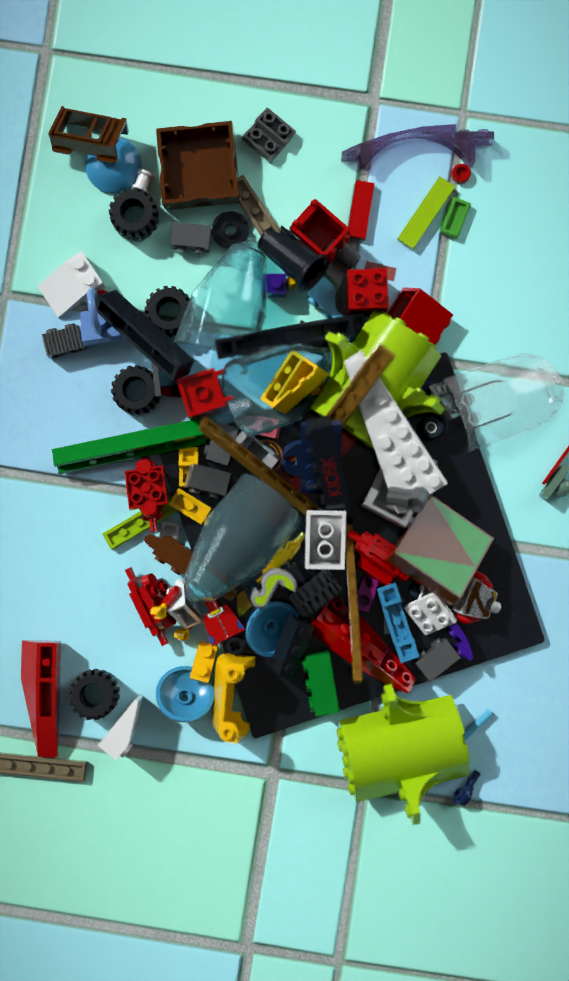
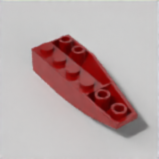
M335 597L324 605L311 621L315 626L312 635L352 664L349 606ZM358 614L362 671L387 685L392 684V687L409 693L416 678L400 662L399 658L365 619Z
M22 640L21 682L38 757H58L61 641Z

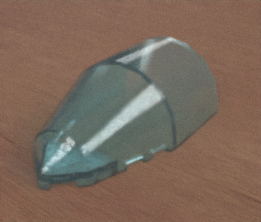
M248 239L231 245L205 275L203 280L195 287L174 340L176 344H195L216 351L215 339L261 331L266 318L267 258L258 249V242L255 239ZM253 353L245 356L231 357V359L241 365L239 373L243 374L246 372Z
M281 344L231 359L226 363L222 373V389L224 397L234 396V400L225 403L238 428L247 436L254 437L303 419L304 414L311 410L319 394L316 396L307 394L286 414L272 408L260 398L288 354L292 351L305 356L330 374L332 367L331 348Z
M242 474L204 521L183 577L187 600L191 603L214 602L264 570L301 525L302 518L297 510L265 482L252 475Z

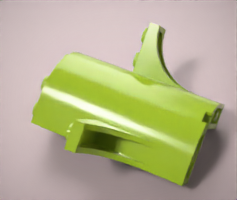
M373 310L353 343L346 342L347 338L340 333L336 335L331 332L327 333L325 339L332 352L331 372L326 385L311 409L321 417L326 416L351 382L344 361L360 350L368 359L376 346L381 343L395 354L396 357L381 375L380 379L405 418L407 419L423 412L441 415L445 410L440 404L441 400L432 394L427 396L420 389L441 355L437 352V347L434 344L427 342L429 340L428 337L422 333L417 334L406 327V323L397 317L394 320L383 311L378 313ZM358 406L343 426V429L347 430L365 446L375 451L360 406Z
M392 684L384 686V694L381 695L382 711L339 720V728L336 729L337 745L339 752L343 753L344 778L349 781V784H347L349 794L354 796L355 802L399 792L401 802L404 801L406 805L404 810L407 819H411L412 825H417L421 823L419 806L428 790L439 783L468 776V745L465 743L463 724L451 695L425 701H408L398 697L393 690Z

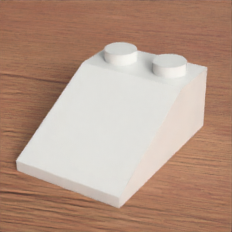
M82 251L66 260L37 286L58 318L85 302L89 288H94L96 291L106 288Z
M306 510L305 569L345 570L346 511Z
M141 694L132 702L98 744L114 760H117L119 756L123 758L133 746L130 742L135 735L143 699Z

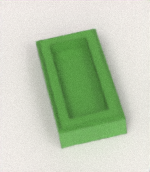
M453 197L439 233L457 240L471 203Z

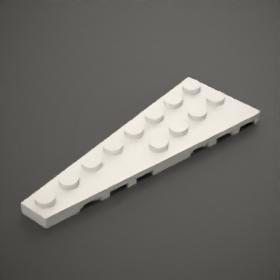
M362 350L344 361L351 381L367 360ZM379 378L359 406L388 489L391 486L413 490L415 487L421 486L427 489L430 495L448 484L447 480ZM394 505L398 514L408 508L406 506Z

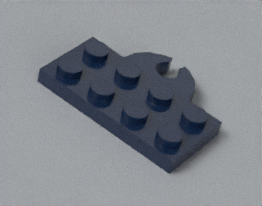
M332 421L341 462L342 422ZM301 422V440L291 442L282 451V458L286 459L289 456H295L296 459L294 461L281 460L282 465L287 473L300 477L301 493L322 492V489L318 490L316 478H319V474H314L312 462H316L315 457L310 458L308 446L312 445L311 440H306L304 429L308 428L307 422Z

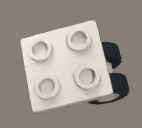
M416 581L409 585V592L414 601L406 604L404 609L425 635L456 623L457 618L442 599L430 592L423 584Z

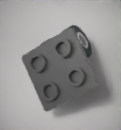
M443 382L431 385L430 389L434 396L441 400L440 404L445 410L441 415L435 413L425 417L420 425L422 434L429 439L445 434L449 428V421L462 415L460 404L453 400L450 395V388Z

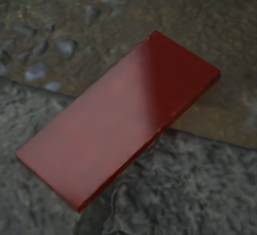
M366 262L365 269L387 268V280H394L396 268Z

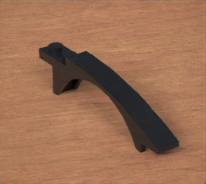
M362 312L215 339L217 358L219 360L245 356L283 346L326 340L325 337L328 332L335 335L340 333L345 337L355 336L366 323L365 314Z

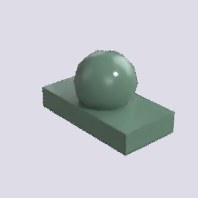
M564 464L558 467L539 493L542 499H549L553 492L559 497H565L569 494V481L564 478L569 472V466Z

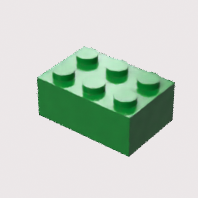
M328 649L305 653L306 658H303L302 662L304 672L309 674V677L305 679L307 692H312V697H309L311 712L315 711L316 716L339 713Z

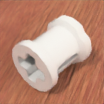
M138 169L137 173L139 175L136 183L132 185V189L139 188L140 191L144 190L148 194V187L151 179H154V175L146 170Z

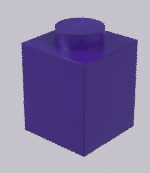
M267 274V298H286V274Z

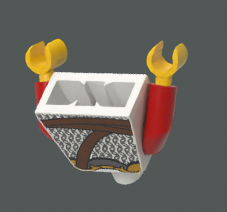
M477 570L461 599L453 605L452 610L455 612L452 613L457 618V622L465 624L478 622L481 618H489L491 612L497 614L501 609V604L495 601L497 593L492 590L493 585L486 575Z
M180 579L175 582V586L167 589V595L161 602L162 605L160 607H153L151 614H155L156 619H163L166 617L167 608L168 613L184 627L183 630L176 629L174 637L178 638V640L186 641L189 638L188 630L192 629L194 625L201 623L202 617L196 594L186 585L185 580Z

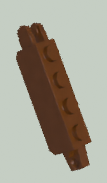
M153 534L145 536V543L154 549L152 554L156 556L155 560L163 565L166 562L172 566L171 570L178 575L182 573L187 576L189 583L194 586L200 585L204 588L202 591L210 597L213 595L217 597L219 595L230 601L234 599L238 591L228 582L227 573L172 536H165L162 539Z

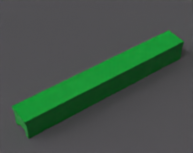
M202 418L51 449L53 465L58 468L60 475L207 444L206 435L199 430Z

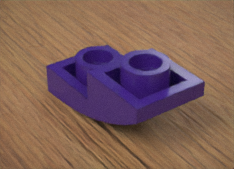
M457 623L449 625L448 628L450 630L448 633L455 640L459 638V641L454 644L457 648V654L463 660L467 658L471 661L473 659L472 651L463 631Z

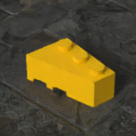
M292 349L260 399L272 408L286 414L330 374Z

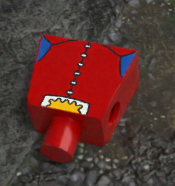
M215 597L205 601L209 613L202 617L212 646L246 629L228 603L219 606Z

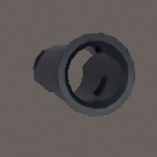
M281 226L280 233L267 228L258 240V249L297 282L296 288L300 292H306L313 288L322 279L329 267L330 258L328 255L317 254L284 226Z

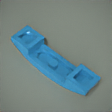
M396 583L377 588L383 614L400 662L403 663L418 658L419 653L408 626Z

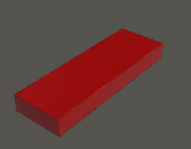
M356 180L348 226L350 228V238L366 239L375 183Z

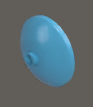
M119 138L117 142L118 158L114 164L98 161L97 156L87 154L85 171L87 177L102 192L118 194L121 190L123 192L127 191L126 188H131L136 183L139 175L137 173L138 169H142L139 152L133 144L123 138Z
M271 601L265 608H258L251 615L246 627V638L249 646L257 654L264 657H273L288 614L299 616L293 606L283 601Z
M180 666L169 670L161 677L156 688L158 707L165 716L177 722L188 723L202 718L208 713L214 700V687L211 680L209 679L208 684L191 680L192 667ZM186 697L188 700L182 701L181 698Z

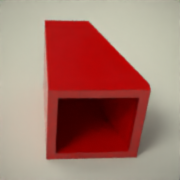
M408 287L402 288L387 312L392 319L395 320L397 317L406 323L405 326L415 333H422L428 337L429 340L427 342L434 345L439 342L440 335L450 325L453 316L450 311L421 288Z

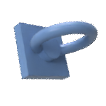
M89 288L87 291L89 311L80 312L83 346L121 340V334L97 313L96 303L98 294L94 288Z

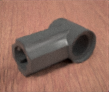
M390 486L387 494V503L406 506L413 512H421L428 501L429 492L421 486H417L413 490Z

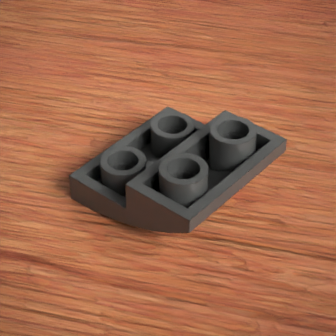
M267 107L255 119V123L245 132L242 140L271 163L292 139L296 130Z

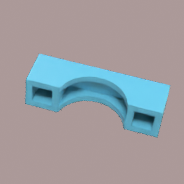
M323 276L307 293L308 302L314 308L318 307L322 310L321 314L325 319L343 316L335 306L337 289ZM358 334L350 336L349 341L353 343Z

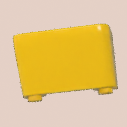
M227 652L221 654L216 660L211 723L220 738L225 742L238 744L249 733L250 723L243 721L241 717L242 712L232 711L235 683L242 680L246 669L255 666L256 656L234 655Z

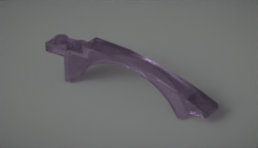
M456 124L422 126L389 133L352 146L341 152V161H360V169H365L377 153L395 142L406 139H426L446 146L464 164L468 165L469 168H473L476 162L475 145H491L494 140V131H489L488 129H480L478 131L461 129L456 132Z

